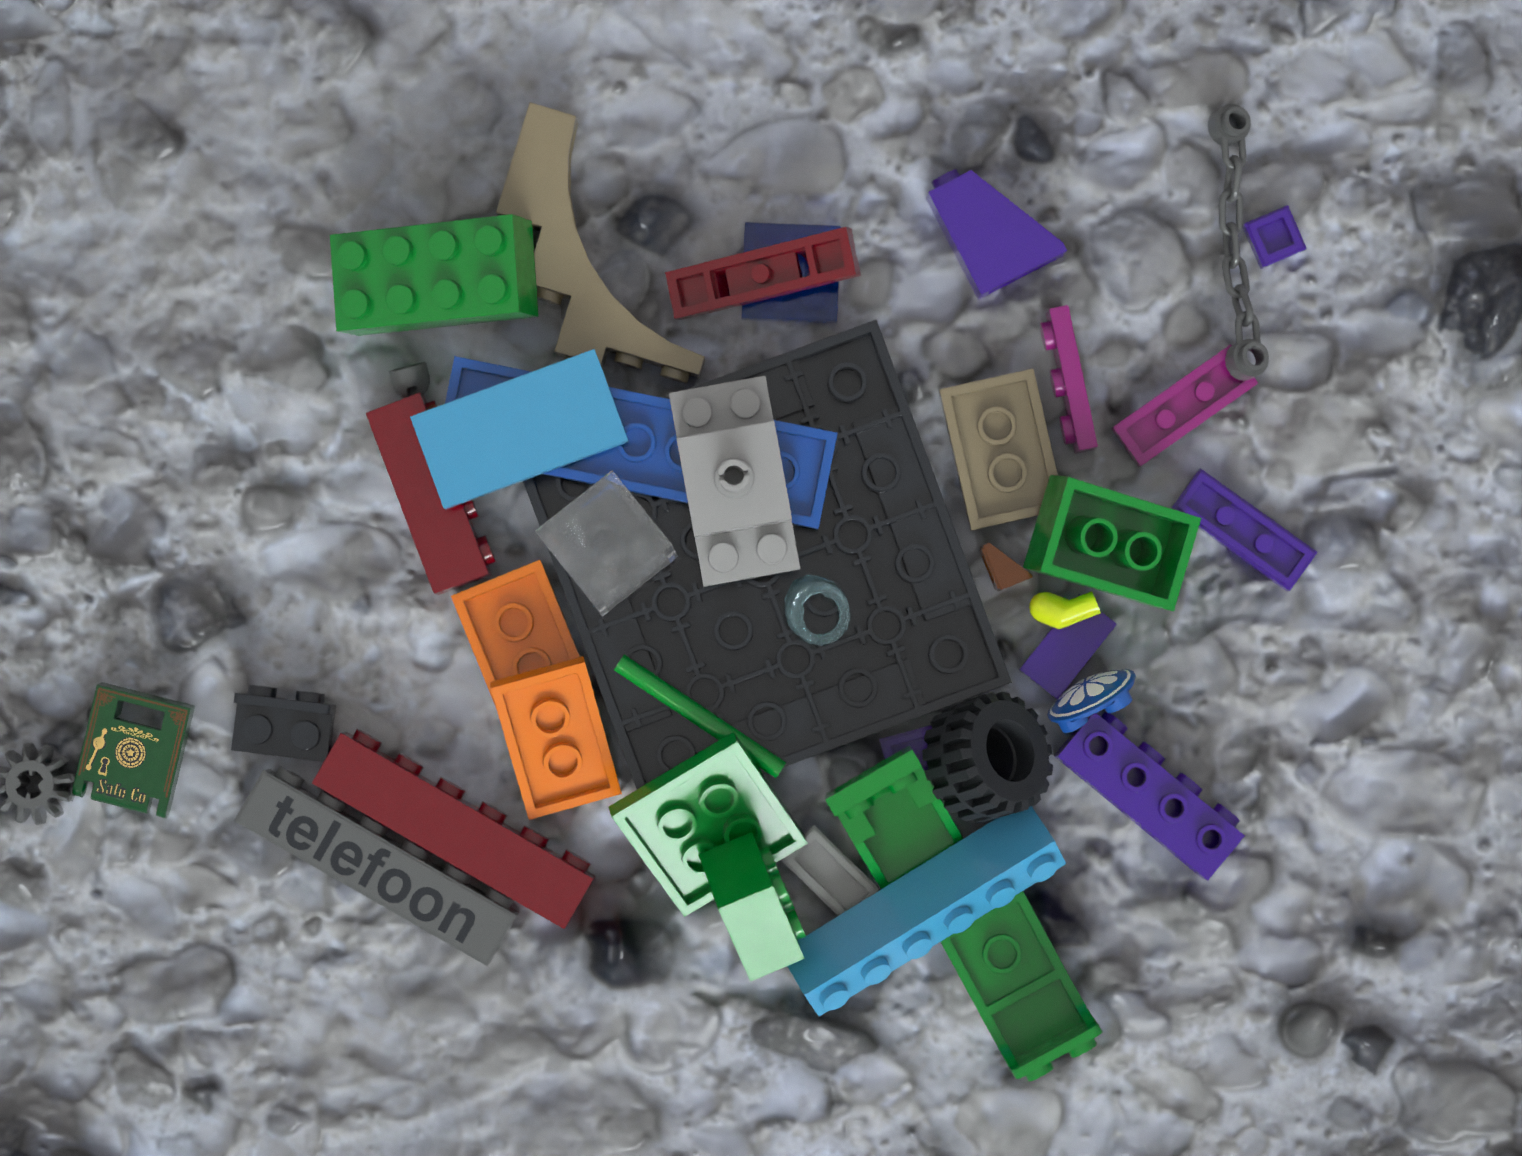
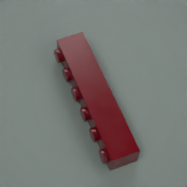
M356 729L354 735L348 732L340 733L312 784L563 929L567 927L596 876L587 871L591 865L590 862L567 849L563 856L545 847L549 841L547 837L526 825L523 826L521 832L504 823L507 814L482 801L478 808L462 799L466 791L451 781L440 777L436 784L420 774L424 767L413 759L401 753H398L395 759L378 750L382 742L360 729Z

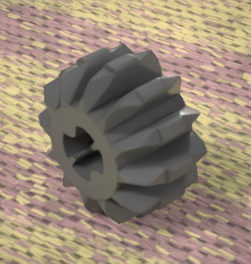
M25 743L22 748V756L14 750H9L5 753L6 760L12 768L0 766V777L6 779L5 784H0V794L7 793L8 798L0 804V810L8 812L17 806L15 821L18 823L26 822L31 814L36 825L45 824L47 818L46 810L55 818L64 814L63 808L57 799L66 802L74 800L75 795L71 791L63 789V783L74 782L76 774L68 773L62 775L60 770L67 766L70 760L67 756H60L52 761L54 747L52 745H44L39 753H37L34 743ZM28 774L30 776L41 775L43 780L38 784L41 793H29L26 787L31 783Z

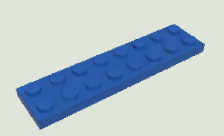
M454 356L445 404L532 371ZM609 387L629 442L544 473V475L688 503L670 399ZM774 420L792 515V524L819 529L838 433Z

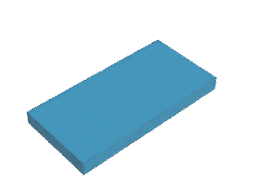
M595 349L410 416L445 510L629 442Z

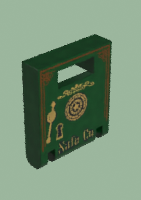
M104 682L97 684L72 793L75 796L83 797L86 793L88 782H93L91 800L146 814L150 812L153 798L159 799L156 816L167 818L174 798L195 705ZM124 702L165 712L161 729L116 717L121 715Z

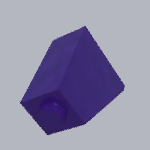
M954 169L931 182L934 189L928 192L926 200L978 300L1062 258L1067 252L1064 243L972 170L959 175L957 169Z

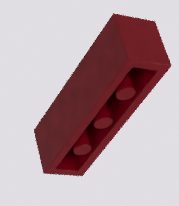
M419 392L366 413L432 591L435 595H441L491 576L488 565L496 562L487 536L477 537L471 521L479 517L474 501L470 500L446 510L442 506L410 416L437 407L435 400L427 403L425 397Z

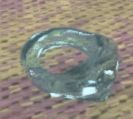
M805 575L793 581L785 597V616L793 632L806 643L818 646L837 641L848 629L851 618L848 599L845 593L833 581L821 576ZM822 593L825 597L832 599L839 610V620L836 626L825 634L810 632L803 620L805 611L803 603L810 596Z

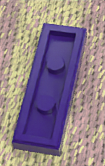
M1201 468L1197 470L1171 506V509L1200 517V530L1287 592L1293 588L1318 553Z

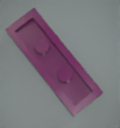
M1069 306L1050 308L1045 314L1047 321L1040 323V332L1045 351L1053 350L1057 368L1050 370V380L1055 398L1063 397L1066 416L1059 417L1063 441L1065 445L1073 444L1075 454L1092 451L1098 447Z
M1231 344L1111 428L1138 467H1141L1258 384L1255 378L1242 381L1234 378L1229 373L1225 364V356L1228 349L1232 346Z

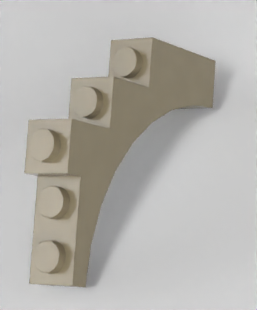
M530 102L496 214L497 216L514 214L531 220L532 229L540 231L534 251L537 299L555 305H561L563 298L570 300L554 352L565 360L595 349L602 370L607 354L611 352L616 354L614 362L639 370L642 369L643 362L661 367L660 376L673 381L687 384L689 376L700 379L705 364V356L667 341L640 323L609 292L591 265L578 235L571 200V158L578 129L577 118L575 115Z

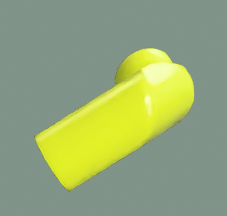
M1092 591L1070 600L1051 592H1040L1033 596L1029 604L1030 614L1034 619L1056 629L1068 627L1101 613Z

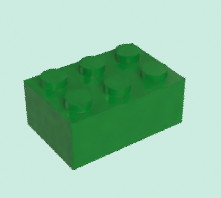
M1050 475L1023 568L1144 605L1174 612L1201 518L1071 477Z

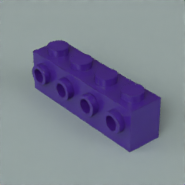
M1105 711L1101 716L1097 713L1088 716V722L1081 728L1073 731L1054 754V757L1198 876L1208 881L1244 838L1245 835L1235 828L1240 820L1220 803H1217L1213 809L1198 797L1203 789L1182 772L1174 778L1161 767V764L1166 759L1146 742L1143 741L1139 747L1134 745L1123 735L1128 728L1111 713Z

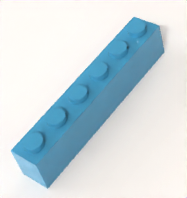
M1032 806L1028 810L996 818L806 935V937L798 940L805 959L787 967L817 1015L821 1016L829 1010L842 1007L850 997L866 987L884 981L892 971L908 961L926 955L934 945L952 934L965 931L976 919L994 908L1007 905L1014 899L1015 895L1036 882H1043L1049 879L1057 869L1067 863L1055 840Z

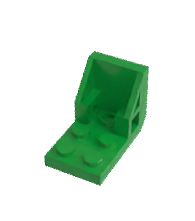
M910 745L827 792L825 796V801L835 817L838 816L881 889L963 839L950 814L944 808L942 800L937 799L932 792L934 787L930 780L927 781L925 771Z

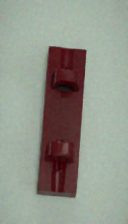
M842 227L665 272L674 319L684 320L861 276L852 228ZM798 254L803 256L808 263L809 274L806 277L802 276Z

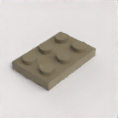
M1034 368L939 389L970 531L1038 516L1049 476H1058Z

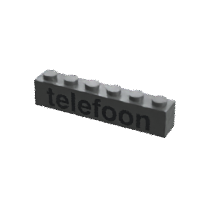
M279 766L276 772L271 769L262 771L237 814L235 822L482 964L488 966L519 914L517 910L511 908L514 900L490 886L486 892L476 888L469 883L472 878L471 875L449 862L446 863L443 869L429 861L427 858L430 852L407 838L404 839L402 844L385 835L389 828L371 817L363 814L361 819L358 820L343 811L347 804L326 791L321 790L318 796L301 787L305 779L282 766Z

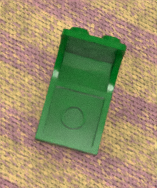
M1023 891L1015 895L1014 899L1007 905L994 908L976 919L965 931L952 934L941 941L945 952L1015 1079L1025 1076L1028 1082L1036 1080L1054 1069L1051 1061L1066 1053H1069L1071 1058H1075L1097 1045L1095 1037L1102 1034L1103 1031L1082 1000Z

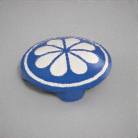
M1119 669L1101 672L1084 678L1070 687L1056 700L1049 709L1047 716L1051 722L1059 724L1063 733H1069L1084 726L1089 720L1088 716L1103 709L1107 713L1119 711L1133 700L1129 690L1134 685L1136 675L1130 669Z

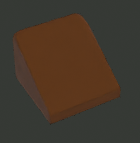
M991 543L980 547V555L995 590L1001 591L1033 578L1031 573Z

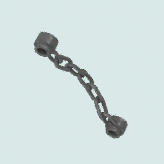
M1227 104L1211 114L1208 120V132L1211 138L1221 145L1222 159L1226 165L1224 191L1219 197V228L1223 233L1224 248L1222 270L1225 287L1229 295L1232 296V304L1237 317L1235 319L1236 344L1228 349L1225 356V364L1227 370L1234 378L1246 381L1261 375L1267 369L1269 354L1266 347L1261 344L1259 321L1256 315L1253 314V307L1248 295L1250 284L1247 266L1240 257L1239 233L1243 227V197L1239 189L1242 167H1244L1247 158L1245 137L1250 131L1251 119L1244 108L1236 104ZM1229 116L1236 121L1237 129L1231 126ZM1238 142L1239 157L1232 155L1229 158V146ZM1233 170H1235L1233 187L1231 188ZM1226 200L1230 203L1236 201V224L1234 222L1226 224ZM1230 236L1232 237L1233 254H1231ZM1239 265L1242 284H1238L1233 288L1230 269H1234ZM1241 298H1242V301H1243L1244 306H1245V309H1246V311H1244V312L1242 311V308H1241V305H1240V302H1239V299H1241ZM1252 322L1253 339L1243 340L1242 326L1248 327ZM1247 351L1252 352L1254 355L1255 365L1248 361Z

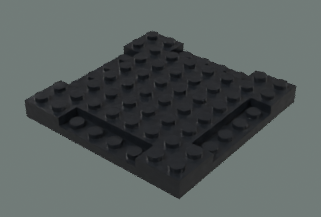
M877 320L867 322L689 388L694 389L766 376L773 420L838 433L819 529L792 524L800 570L704 587L688 503L544 474L523 481L636 789H639L719 740L615 672L614 669L624 654L787 762L784 767L1012 683ZM759 768L763 775L767 774V772Z

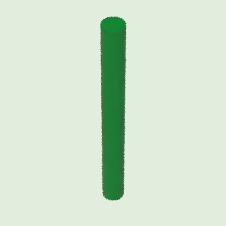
M625 654L615 667V672L717 740H721L734 732L757 766L774 778H777L787 763Z

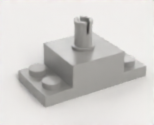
M766 376L669 393L703 586L707 587L800 570L792 515Z

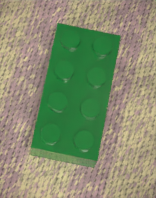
M514 214L330 235L336 331L363 336L539 317L531 220Z

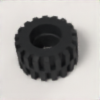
M991 692L947 706L941 710V714L935 715L930 721L932 729L926 730L924 741L928 746L922 750L923 760L927 761L928 770H924L927 781L932 780L934 788L932 792L937 799L943 798L944 808L950 813L957 812L959 819L964 821L974 820L975 823L1028 810L1029 807L1036 805L1041 800L1040 794L1047 792L1050 784L1046 777L1052 775L1053 764L1049 762V756L1053 755L1051 744L1046 742L1045 735L1048 733L1044 724L1039 725L1037 713L1033 708L1026 709L1024 700L1019 697L1011 698L1010 694L1006 692L995 694Z

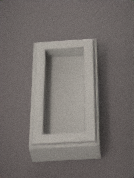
M814 824L805 833L808 844L781 859L838 916L881 890Z

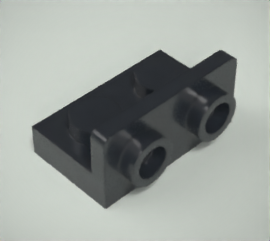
M248 685L247 694H234L233 703H237L231 746L232 751L320 762L325 761L331 750L336 705L324 703L325 694L296 690L295 700L276 697L277 688Z

